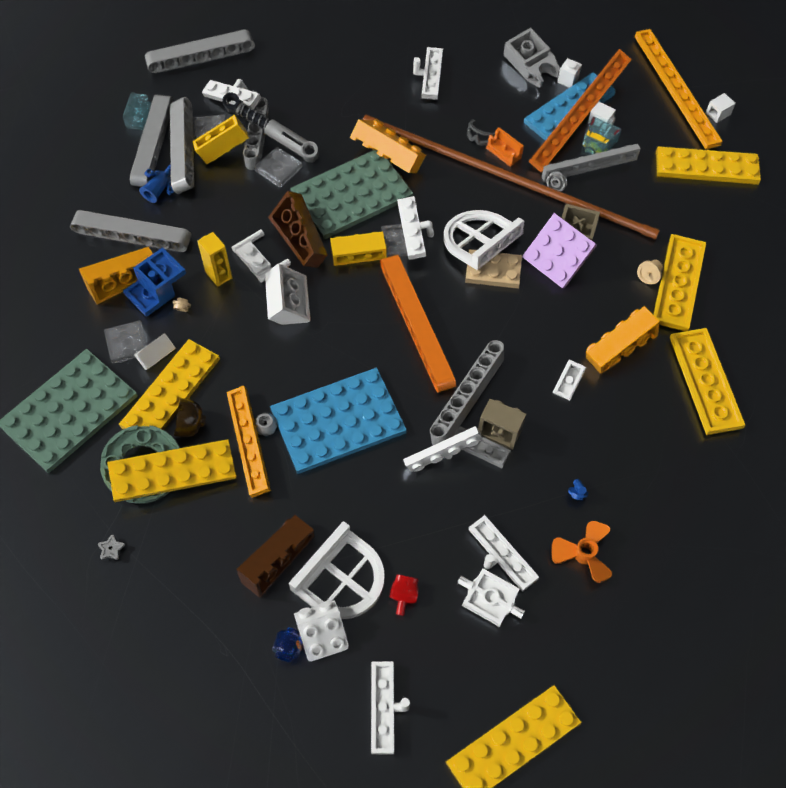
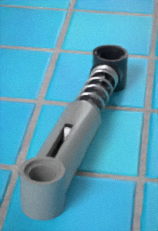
M229 92L224 95L223 104L228 113L241 115L247 121H252L253 125H258V128L265 129L264 133L303 157L306 162L312 163L318 159V147L314 142L307 141L274 119L269 121L268 118L263 117V114L259 115L257 111L251 110V107L248 108L236 93ZM230 101H236L235 105L229 106L228 104ZM312 149L314 150V153L308 155L306 154V151Z

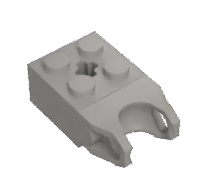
M532 28L505 42L504 56L528 82L540 88L543 83L541 73H548L555 77L559 76L560 67L555 56Z

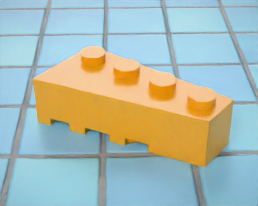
M358 119L350 136L351 139L363 141V146L378 150V155L387 159L391 158V163L408 173L418 172L426 156L421 152V148L409 144V140L396 135L395 130L384 127V123L380 120Z
M149 247L79 268L84 283L97 305L118 295L137 281L133 267L153 254Z
M645 306L640 310L636 309L626 321H620L613 331L606 332L599 342L592 343L587 348L586 359L602 374L619 363L621 356L628 357L631 355L636 346L641 348L647 344L646 341L650 337L652 339L658 337L660 321Z

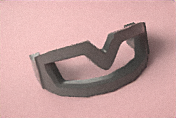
M471 120L467 128L469 140L471 142L476 140L477 145H488V140L481 141L478 134L488 137L492 135L494 137L495 132L481 131L474 126L476 120ZM471 129L478 134L472 136L470 132Z

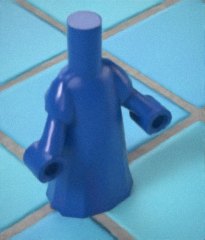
M171 165L165 171H153L148 168L144 174L147 177H154L140 188L141 195L151 203L157 202L165 187H167L166 193L172 195L174 190L169 177L171 175Z

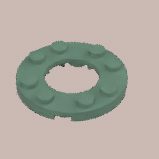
M136 425L125 428L115 434L108 441L101 455L100 470L107 488L112 492L107 462L123 459L128 451L135 447H150L157 452L179 449L174 438L155 426ZM169 492L125 501L138 504L150 503L161 499Z

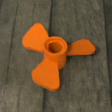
M597 521L589 522L586 526L585 538L581 539L578 544L559 537L555 538L552 542V561L560 564L575 558L579 563L589 565L594 581L601 583L610 579L612 576L611 570L595 557L598 552L597 543L608 535L610 527ZM582 548L588 549L591 554H585Z

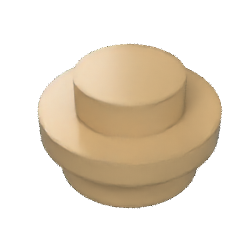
M177 298L172 303L174 305L173 309L188 312V309L191 308V304L184 298Z

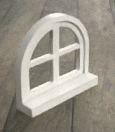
M484 210L463 212L453 217L445 226L444 244L452 255L478 270L523 234L524 220L517 218L514 222H511L499 214ZM472 220L488 221L477 230L464 224ZM493 223L503 228L492 239L481 234ZM456 228L470 235L458 245L453 239V233ZM476 238L483 242L484 245L472 255L462 249L468 242Z
M343 521L289 582L291 591L311 607H315L324 601L308 588L324 569L328 570L342 583L327 601H333L346 585L363 598L362 601L355 605L338 607L341 619H350L364 614L378 601L384 586V568L377 552L350 531V526ZM347 543L364 555V558L348 576L331 563ZM367 560L370 562L374 573V581L370 592H367L352 580Z

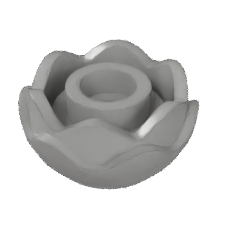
M558 171L550 173L546 179L547 187L562 192L567 186L566 176Z
M262 413L254 420L259 435H271L278 427L276 418L270 413Z

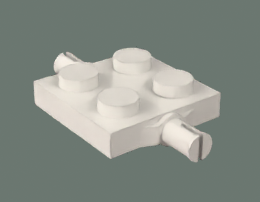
M483 568L473 582L463 576L460 577L458 584L468 589L467 597L462 604L463 607L499 627L509 613L514 614L520 619L522 618L525 610L514 605L515 598L520 590L516 586Z

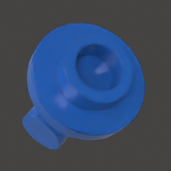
M579 479L574 480V487H570L568 493L576 500L587 498L589 493Z

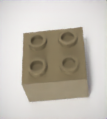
M565 204L562 219L587 238L593 240L600 212Z
M489 399L480 417L478 430L482 437L513 450L522 432L526 413H523L518 408L509 407L499 400Z

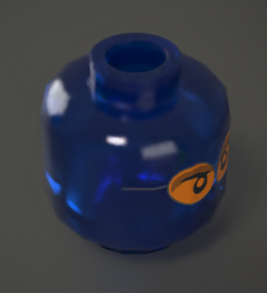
M288 627L287 630H281L277 633L272 646L277 659L291 662L299 657L303 643L301 636L298 635V630Z

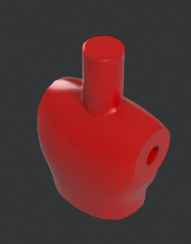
M396 575V579L391 587L390 598L398 601L396 614L404 616L406 603H416L418 579Z

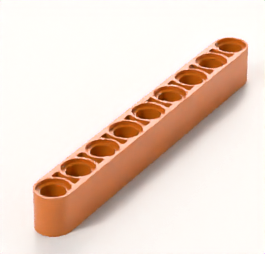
M399 255L381 259L380 265L436 392L439 393L456 387L453 372Z

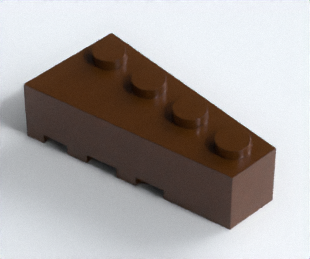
M287 191L268 218L303 266L318 268L328 256L302 194Z
M296 515L291 519H287L275 534L236 569L241 583L260 598L315 537L314 529Z

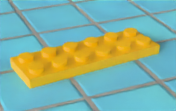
M657 147L656 150L657 177L759 184L761 180L758 154Z
M671 234L653 313L660 321L659 325L682 331L689 330L706 242Z
M707 328L671 334V343L706 435L743 429L745 427L744 420Z
M188 339L119 423L120 427L125 429L136 425L155 426L164 430L177 414L180 398L189 399L218 363L220 360L219 355Z
M228 439L107 462L114 503L236 479Z
M553 685L447 760L446 764L462 788H493L582 722L555 685Z

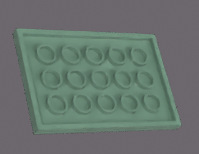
M373 150L290 188L291 192L302 194L315 227L324 240L397 206L398 199L413 196V192L387 158L377 154L378 150Z
M85 349L0 419V428L49 474L135 400L138 395L88 349Z

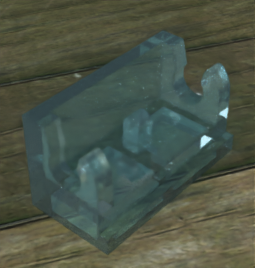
M131 92L123 114L126 128L144 130L151 102H144L141 99L147 100L148 96Z

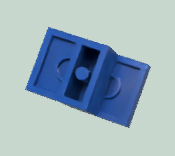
M162 247L133 267L137 281L123 290V292L147 317L175 297L172 283L184 276L186 271Z

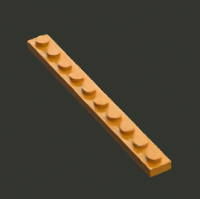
M651 29L636 32L635 38L704 148L707 150L721 146L722 140Z

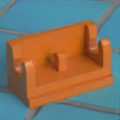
M500 127L496 129L494 137L492 135L489 136L488 145L486 146L487 150L510 167L522 158L524 145Z

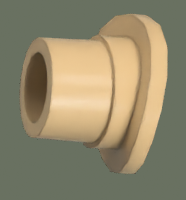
M658 260L644 261L639 265L637 275L646 284H656L662 277L663 265Z

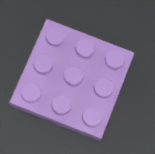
M554 213L522 257L564 289L596 248L597 244Z

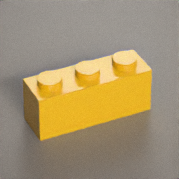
M233 115L194 140L193 145L196 153L206 164H209L221 155L231 151L232 148L244 143L249 137L246 128Z
M383 231L330 238L334 266L386 258V244Z
M214 232L203 236L197 242L205 273L219 287L232 279L226 247Z

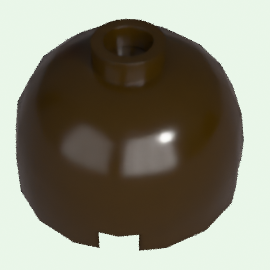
M180 398L174 436L191 437L198 433L200 427H204L206 416L202 415V408L195 401Z

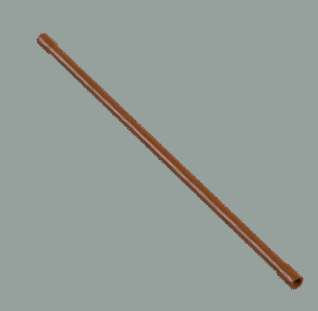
M367 114L363 117V120L374 121L377 119ZM383 122L384 127L395 130L396 135L402 136L412 143L566 204L600 212L599 217L640 232L642 235L656 240L660 232L659 229L633 221Z

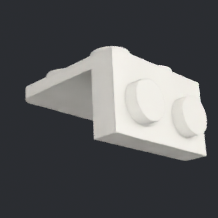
M335 600L324 601L318 606L303 608L299 612L294 613L308 661H314L348 649L347 637Z

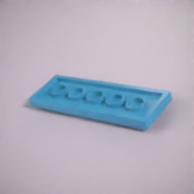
M592 72L525 117L524 124L542 139L546 140L598 75ZM610 86L599 102L603 103L615 95L616 89Z

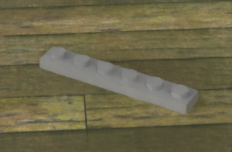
M638 144L627 145L601 153L549 164L543 167L541 178L543 182H546L549 174L555 171L569 177L634 161L638 158L640 147Z

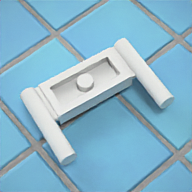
M260 229L231 248L262 283L265 281V273L272 269L268 260L252 244L264 236V232ZM288 259L279 263L286 267L291 265Z

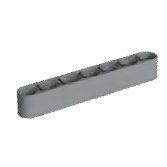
M240 30L153 50L146 53L145 60L151 73H159L249 52L254 49L255 43L250 31Z
M154 95L130 173L131 186L143 187L153 178V176L147 177L144 173L148 168L155 171L170 119V104L173 103L172 96Z
M183 97L170 104L171 186L177 194L194 187L192 104L187 97Z
M83 210L76 211L70 224L71 230L79 234L156 248L163 247L164 249L185 252L192 237L191 232L183 228Z
M493 340L487 344L431 426L432 445H436L454 436L503 363L504 345L501 341Z

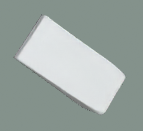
M164 333L135 353L134 356L143 368L147 370L176 348Z
M569 359L553 393L570 401L586 371V367Z

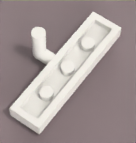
M427 47L425 69H420V58H414L413 73L424 76L422 87L423 99L438 100L443 48Z
M238 79L233 86L210 80L202 91L205 97L222 102L226 93H236L248 108L251 107V110L255 108L261 99L259 93L248 90L242 79ZM236 101L229 102V104L235 105Z
M414 196L398 199L408 259L426 257L421 229L426 228L427 236L433 237L432 222H419Z
M475 426L403 460L405 466L411 472H417L424 469L430 463L440 462L444 457L451 459L452 455L459 453L461 449L473 447L483 438Z
M485 515L469 527V531L489 553L485 557V569H490L498 563L522 592L539 579L534 570Z
M372 662L371 754H394V712H406L409 710L410 701L408 698H403L401 703H394L393 662Z

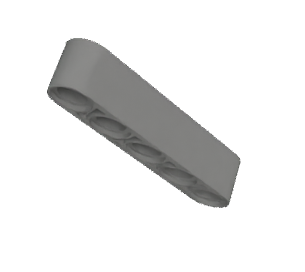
M261 97L253 111H257L259 115L263 114L264 118L269 119L268 101L266 98ZM249 121L247 130L249 138L245 141L243 156L246 168L256 170L261 163L266 134L264 133L265 129L258 128L256 124L253 125L252 121Z

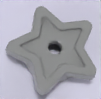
M111 535L106 542H99L98 546L102 550L100 559L114 558L118 560L120 550L125 544L117 542L114 535Z

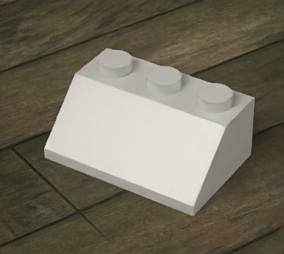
M278 263L265 273L268 319L281 325L310 322L306 275Z

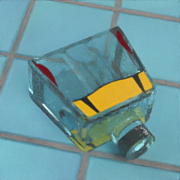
M592 117L583 141V147L586 148L585 153L592 155L609 151L618 142L621 129L596 117Z

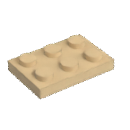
M469 249V253H470L471 255H472L475 251H477V250H470V249ZM498 253L478 270L467 264L465 283L519 288L522 255Z

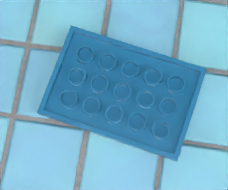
M377 368L270 406L297 474L406 434L407 431Z

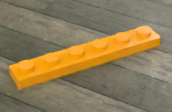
M241 386L227 392L249 495L253 498L269 492L271 489L248 391L245 386Z

